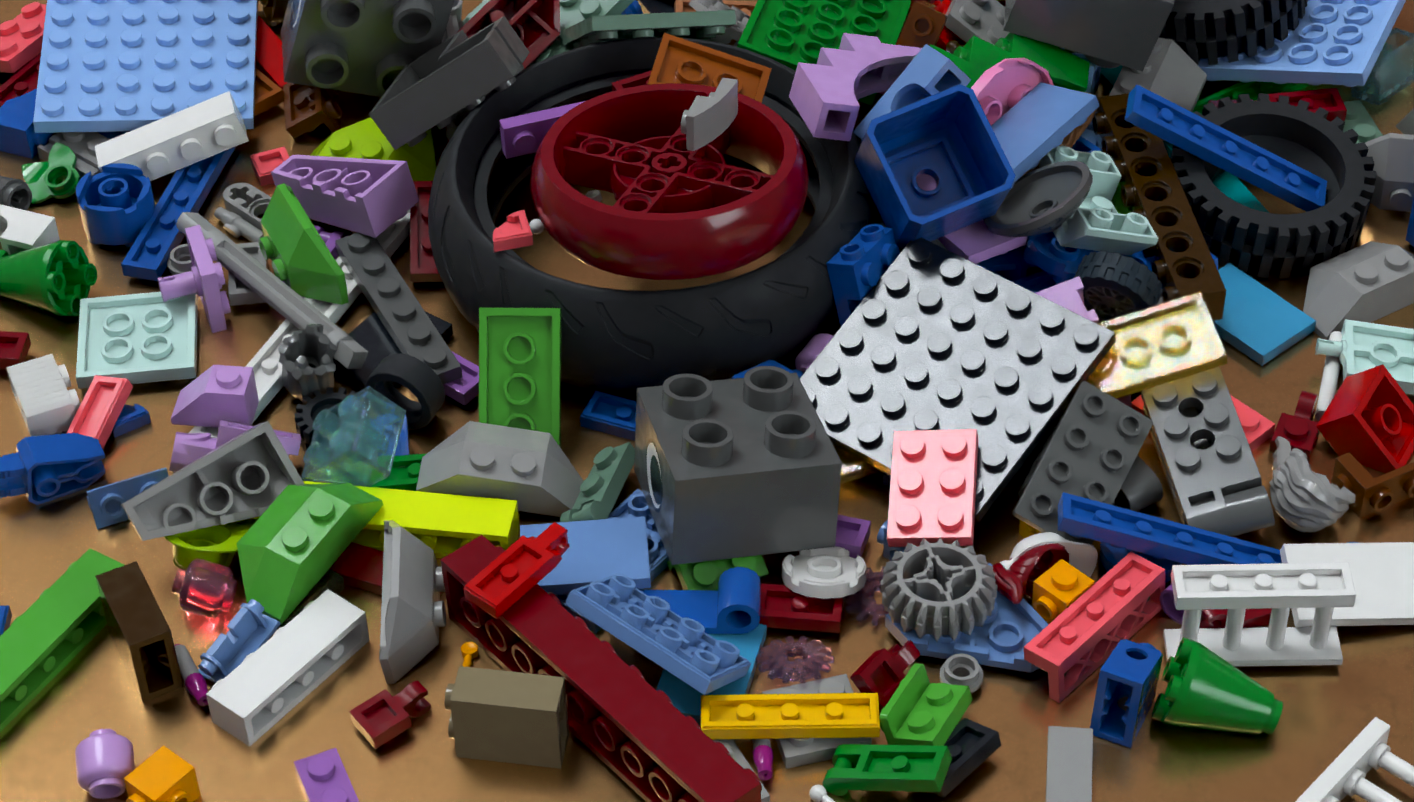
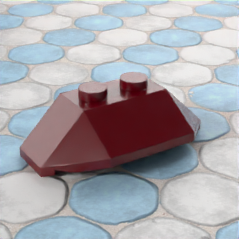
M490 0L456 32L458 33L463 30L466 36L470 38L505 16L530 52L522 63L524 69H526L560 37V0Z

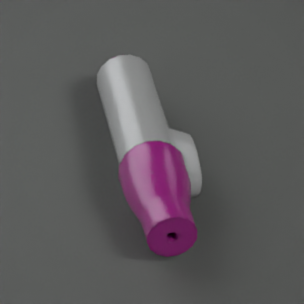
M175 644L180 672L186 690L195 697L200 706L208 705L206 696L208 689L203 675L200 674L186 646Z
M752 739L753 759L758 771V777L761 780H769L773 776V751L770 739Z

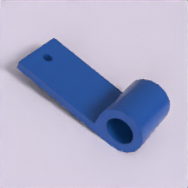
M735 567L724 571L719 577L718 590L638 589L648 596L662 598L669 603L670 610L680 617L698 621L704 626V632L707 634L748 633L753 631L760 622L761 581L757 573L748 568Z

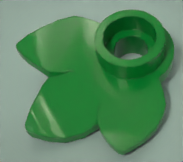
M56 142L50 150L48 161L26 163L21 166L23 178L32 192L31 204L41 203L52 197L63 199L76 191V186L81 177L75 169L76 155L68 146Z

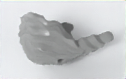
M1278 436L1275 439L1277 450L1272 455V480L1269 482L1270 495L1275 512L1290 527L1304 533L1317 532L1326 526L1336 523L1337 519L1347 512L1349 504L1355 503L1356 495L1344 486L1340 489L1337 485L1330 484L1326 475L1312 471L1307 461V455L1297 448L1291 451L1290 442Z

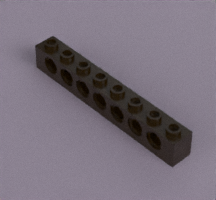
M1129 93L1099 97V107L1092 119L1093 131L1095 135H1100L1102 139V152L1112 158L1122 175L1119 184L1121 186L1123 206L1125 208L1129 207L1131 212L1146 217L1159 238L1155 246L1144 249L1142 252L1145 258H1150L1152 272L1157 275V279L1162 283V299L1165 309L1167 311L1171 310L1176 325L1223 319L1226 288L1162 139L1125 120Z

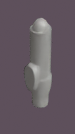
M218 207L215 210L214 216L222 221L224 224L223 228L234 237L243 236L251 242H259L258 239L263 237V232L245 221L240 215L227 211L223 207Z

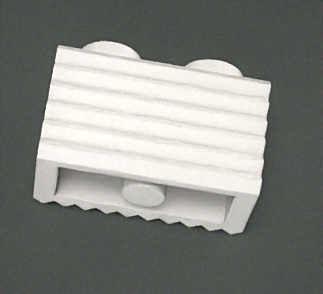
M49 354L6 367L12 392L30 436L61 434L62 431L67 432L80 406V401L75 389L67 390V387L71 386V381L65 364L57 366L53 354Z

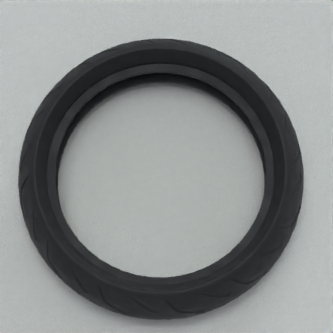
M662 37L627 38L579 47L554 55L522 70L514 76L516 81L502 92L498 93L496 89H493L486 95L485 100L471 110L459 124L442 152L432 182L428 205L429 239L436 268L450 298L454 301L461 314L479 332L480 307L561 308V382L607 393L637 395V388L663 386L666 379L678 374H695L709 381L732 379V376L767 360H774L781 364L801 352L814 335L825 333L838 319L826 263L840 251L842 246L848 244L863 227L878 224L881 221V215L854 162L862 140L854 132H852L850 141L813 137L789 98L795 70L771 58L739 47L701 39L682 38L772 68L762 104L780 115L799 140L807 164L809 179L807 196L812 202L815 212L799 239L776 260L753 271L711 284L657 291L600 288L552 276L531 266L512 249L494 252L493 231L496 228L494 225L496 217L505 199L517 184L532 174V166L536 152L506 159L502 151L499 120L583 102L612 92L613 82L652 70Z

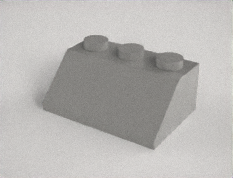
M1158 38L1144 70L1139 71L1123 66L1109 96L1127 94L1136 85H1139L1193 112L1207 80V74L1174 40Z

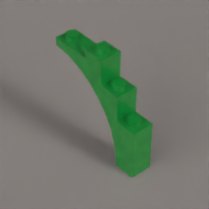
M1009 33L1005 38H999L995 45L973 35L963 47H957L953 54L932 44L929 45L949 58L971 79L966 86L968 88H971L987 69L1009 58H1026L1034 61L1049 72L1055 86L1085 92L1088 86L1089 61L1057 46L1017 34Z

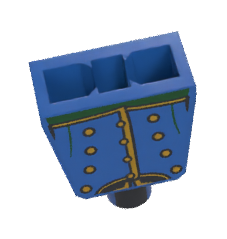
M1126 639L1120 640L1101 667L1090 729H1093L1094 736L1128 748L1132 747L1156 695L1163 654L1149 643L1138 644ZM1128 697L1124 704L1128 706L1126 711L1117 705V701L1120 698Z

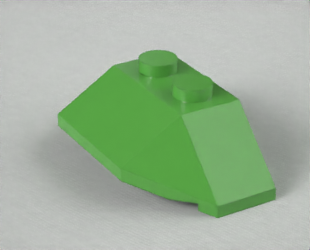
M285 183L277 185L261 220L263 237L259 238L258 241L265 260H272L275 276L285 281L286 285L300 296L340 305L349 303L345 274L341 267L337 264L293 193L292 188Z
M350 483L288 485L237 543L246 602L248 603L250 599L256 600L264 607L263 614L278 620L282 625L383 506L382 500Z

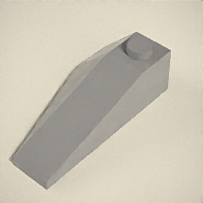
M269 421L259 423L122 503L121 506L141 540L145 541L260 517L288 485L304 484Z

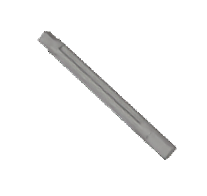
M183 212L179 216L176 225L177 229L186 235L185 228L200 225L204 238H212L217 256L216 262H220L225 269L299 330H305L306 326L310 324L324 325L323 334H326L330 341L337 346V351L333 358L338 360L347 369H362L368 351L200 214Z

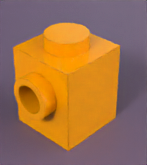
M1061 559L1034 581L1032 607L1050 624L1094 585L1095 581Z
M164 745L123 778L128 794L126 802H194L201 796L195 768Z

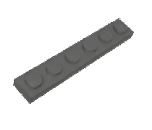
M354 233L335 240L336 252L402 354L416 357L427 364L439 376L442 384L462 378L460 363L378 240L361 233Z

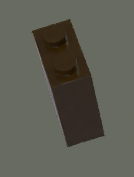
M137 561L95 576L109 633L142 702L184 687L171 629Z

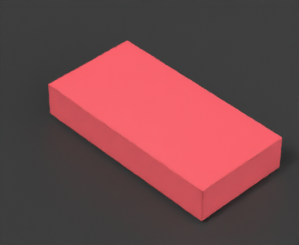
M95 375L67 433H77L98 439L103 449L134 386L126 378Z

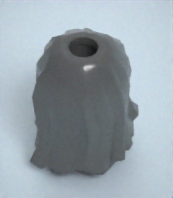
M310 324L306 326L305 330L295 331L292 336L283 339L284 344L278 348L280 354L279 362L282 364L281 382L291 393V396L301 402L306 395L313 399V391L319 390L321 394H325L326 388H334L336 365L333 362V357L337 351V346L330 341L326 334H323L324 325Z

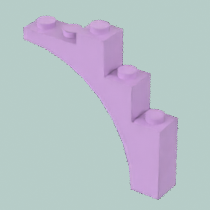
M843 33L839 49L821 47L817 64L798 62L789 98L813 137L850 141L860 108L858 100L874 93L887 91L922 48L881 43L878 37Z

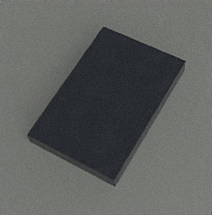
M375 311L348 334L368 351L362 369H347L338 360L333 358V362L336 365L334 378L365 394L366 382L382 359L390 354H402ZM426 312L444 341L453 335L451 323ZM392 381L394 387H396L399 384Z

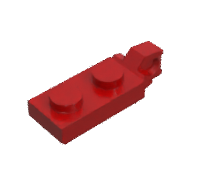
M554 522L536 538L533 536L527 538L522 535L463 588L465 599L496 619L500 617L562 560L561 556L570 547L567 529Z

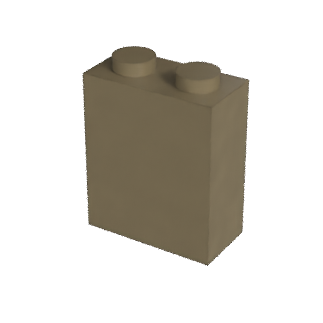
M459 666L455 683H448L444 700L445 710H451L448 736L455 739L457 757L561 769L569 738L565 677Z

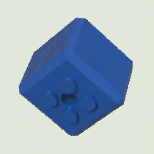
M960 84L871 120L854 159L886 228H893L896 244L902 249L906 247L910 240L915 241L922 237L931 242L995 215L1010 191L1016 176L973 89ZM921 174L932 176L936 181V188L931 191L922 190L917 185L916 177Z

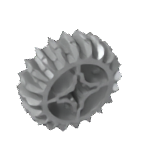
M940 536L936 543H929L923 538L919 546L907 543L904 552L895 551L892 561L886 562L880 592L882 593L884 610L889 612L892 623H901L904 633L915 629L919 639L926 634H931L936 642L941 635H949L955 641L958 632L961 631L971 635L974 626L983 627L987 616H991L994 609L997 585L995 584L996 579L993 566L988 565L985 555H976L973 545L961 548L958 539L952 544L944 543Z

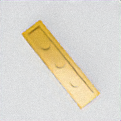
M878 693L701 695V730L710 739L880 737Z

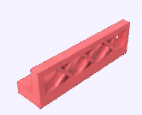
M1129 552L1024 646V660L1048 672L1049 698L1060 703L1108 659L1120 640H1129L1163 609L1160 603V595L1165 590L1164 568L1133 552Z

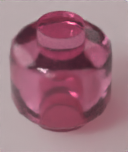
M197 558L189 564L187 570L178 569L172 592L179 594L178 605L181 610L205 618L216 619L221 615L222 611L226 613L230 611L237 591L238 580L232 579L233 575L229 567Z

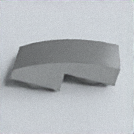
M722 78L715 92H710L709 97L696 96L690 109L684 110L681 119V133L686 134L687 150L695 151L712 142L734 121L738 114V79Z

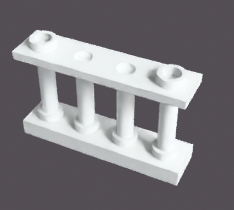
M1349 562L1172 565L1171 582L1176 610H1184L1181 629L1163 630L1167 661L1170 656L1175 657L1182 638L1185 637L1201 643L1234 667L1342 665L1343 656L1337 627L1331 626L1334 607H1354L1356 592ZM1272 608L1269 627L1243 628L1246 609ZM1290 608H1316L1312 627H1287ZM1202 609H1228L1225 628H1199Z
M1375 717L1295 802H1340L1347 794L1351 797L1356 794L1368 802H1402L1365 779L1372 767L1376 770L1381 767L1414 787V766L1390 752L1391 747L1387 745L1391 726Z

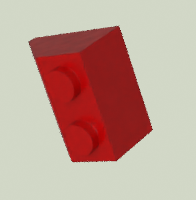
M1383 364L1346 377L1316 425L1324 439L1331 445L1338 456L1350 452L1361 465L1385 474L1405 466L1414 451V404Z

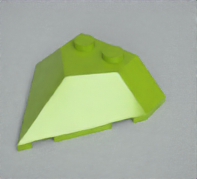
M371 117L333 132L310 155L407 161L413 181H433L437 168L431 128L426 131L427 137L415 146L409 147L406 143L395 150Z

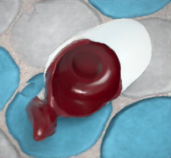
M1053 532L1037 533L1026 537L1016 544L1009 560L993 565L997 591L1015 605L1022 601L1023 596L1032 599L1034 581L1061 559L1088 577H1091L1097 563V549L1090 544L1069 541Z

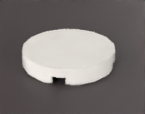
M835 546L801 550L798 556L794 557L792 553L787 555L782 563V579L785 586L793 592L807 597L822 599L845 597L855 594L864 587L866 582L867 566L864 559L859 555L856 558L849 557V551L842 547Z

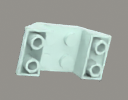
M1058 146L1049 151L1040 160L1039 168L1062 161H1079L1088 166L1093 176V182L1085 200L1069 219L1053 231L1060 246L1132 255L1156 245L1159 238L1146 217L1134 212L1120 214L1111 202L1122 175L1108 154L1101 151H1092L1091 153L1075 151L1067 146Z

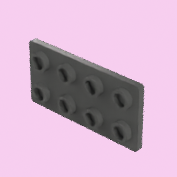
M1083 381L1075 392L1064 415L1050 430L1017 493L1020 499L1013 511V515L1042 533L1053 532L1069 541L1092 545L1094 542L1092 539L1085 537L1077 538L1066 532L1058 531V503L1061 495L1065 492L1112 505L1153 425V421L1097 387Z

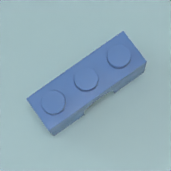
M925 44L853 132L863 140L871 120L956 85L967 86L971 79L949 58Z

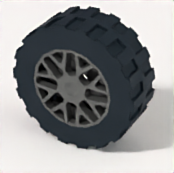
M1090 252L1088 256L1085 255L1074 278L1079 276L1083 283L1084 305L1087 311L1094 309L1098 318L1104 320V322L1117 324L1122 327H1134L1138 323L1150 321L1163 291L1161 289V281L1157 279V275L1151 272L1147 266L1140 264L1131 257L1115 252Z

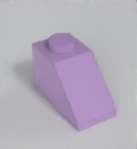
M211 366L180 391L171 416V423L174 425L219 427L220 420L252 425L259 403L253 367Z

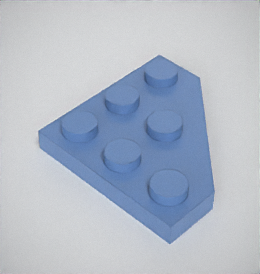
M998 591L991 616H987L983 627L974 626L971 635L960 631L955 641L949 635H941L937 642L931 634H926L919 639L915 629L904 633L901 623H892L889 613L885 615V627L902 646L911 640L922 656L948 659L954 654L963 653L974 657L980 665L1030 673L1039 669V667L1024 660V646L1049 625L1024 598L1018 605H1015Z

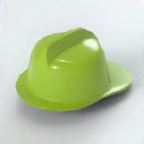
M227 523L164 537L172 543L175 566L200 574L213 575L222 572L230 566L235 552H238V541L252 526L241 523Z

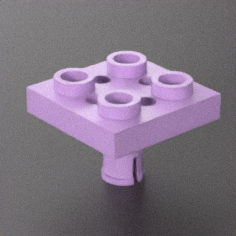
M200 225L185 228L192 263L191 271L158 278L163 302L197 293L198 297L200 296L211 332L227 330L224 314L231 313L226 291H220L222 285L225 284V278L220 262L213 263V261L217 260L212 238H204Z

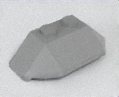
M1388 133L1366 142L1365 144L1369 149L1367 157H1373V171H1376L1375 189L1370 203L1379 209L1411 212L1414 197V135Z
M1370 241L1311 267L1303 312L1316 320L1314 332L1321 339L1329 340L1332 332H1341L1345 319L1371 323L1413 304L1414 255L1398 245Z
M469 421L422 457L416 491L517 500L518 511L561 517L563 512L572 509L581 491L580 486L583 483V479L550 433Z
M393 520L384 521L379 661L387 684H394L430 653L439 644V627L446 626L445 603L440 601V592H445L442 567L437 565L434 550Z

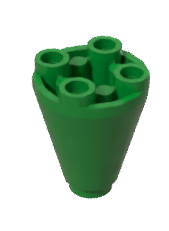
M59 240L0 258V296L58 316H79L80 299L88 298L90 286H93L97 280L95 265L89 263L83 248L76 241Z
M1183 637L1175 657L1170 656L1162 674V681L1167 682L1168 685L1165 694L1160 693L1158 695L1151 717L1172 726L1259 735L1261 732L1271 735L1279 722L1283 702L1275 699L1272 692L1201 643Z

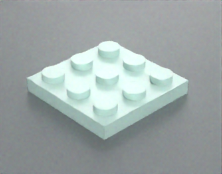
M161 292L80 299L76 364L78 389L89 388L95 375L126 378L131 384L196 378L197 293L170 299L166 302H163Z

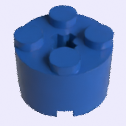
M124 163L102 166L103 172L92 176L90 171L79 180L76 186V197L88 241L92 244L132 247L143 226L152 217L155 210V201L149 177L146 178L142 170L137 166Z

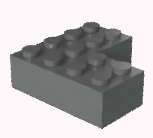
M505 16L470 38L461 30L407 64L369 115L395 150L406 143L409 147H413L427 137L426 131L436 125L438 129H442L457 118L455 113L464 107L468 111L473 110L485 100V94L496 89L499 93L510 87L516 81L514 76L524 69L522 63L530 52Z

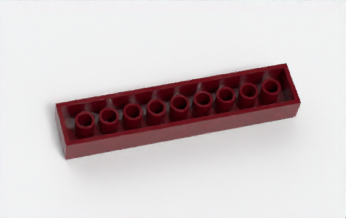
M480 535L440 559L449 619L505 671L565 677L569 730L646 802H761L762 785L757 775L749 768L744 769L731 758L729 751L722 743L712 741L703 733L693 717L684 716L674 707L665 692L662 690L656 691L645 681L637 667L634 665L628 666L617 656L610 643L605 640L600 641L589 631L582 618L579 616L574 617L562 606L555 594L552 592L547 593L536 584L497 619L465 599L463 590L465 585L505 551L501 546L495 547L483 535Z

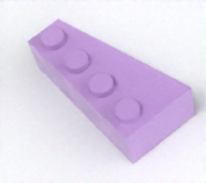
M292 155L271 172L276 187L285 183L292 188L293 193L310 219L374 238L378 237L396 220L403 218L407 211L419 201L407 161Z

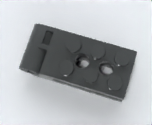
M1219 365L1140 387L1144 403V415L1153 421L1150 433L1182 524L1230 537L1274 526L1275 519L1269 496L1264 485H1262L1261 475Z

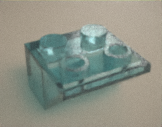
M370 386L354 395H348L342 402L330 409L322 410L313 422V437L303 458L305 466L301 476L302 481L350 483L354 486L370 487L389 477L406 410Z

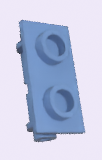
M161 468L86 491L88 505L93 513L96 528L100 529L129 520L121 504L169 476L167 468Z
M250 599L248 603H242L239 606L240 610L227 625L229 629L227 634L221 633L207 652L201 654L200 659L202 661L198 665V670L205 679L213 683L224 679L243 662L247 655L255 652L266 643L281 624L278 620L263 614L264 607L256 600Z

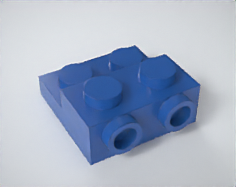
M871 224L863 227L848 244L842 246L840 251L826 263L840 326L845 323L900 254L893 228H885L880 224Z

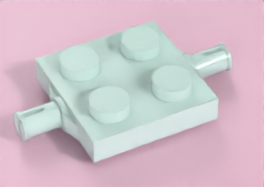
M1345 319L1341 330V342L1317 339L1315 354L1339 357L1343 366V381L1348 376L1383 364L1404 393L1414 395V329Z

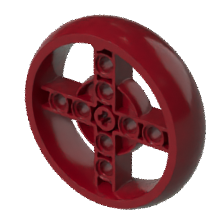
M680 83L641 85L594 97L562 115L552 125L538 147L532 166L531 192L535 209L546 231L559 246L576 259L600 270L632 278L650 280L701 278L745 266L769 253L788 235L797 222L806 200L809 179L805 155L795 133L780 115L761 102L739 93L738 114L731 125L707 145L695 151L687 150L686 134L681 133L683 112L690 109L696 96L709 97L710 92H715L717 88ZM727 154L741 159L764 173L726 165L722 155ZM569 183L613 193L616 203L610 206L593 200L574 189Z

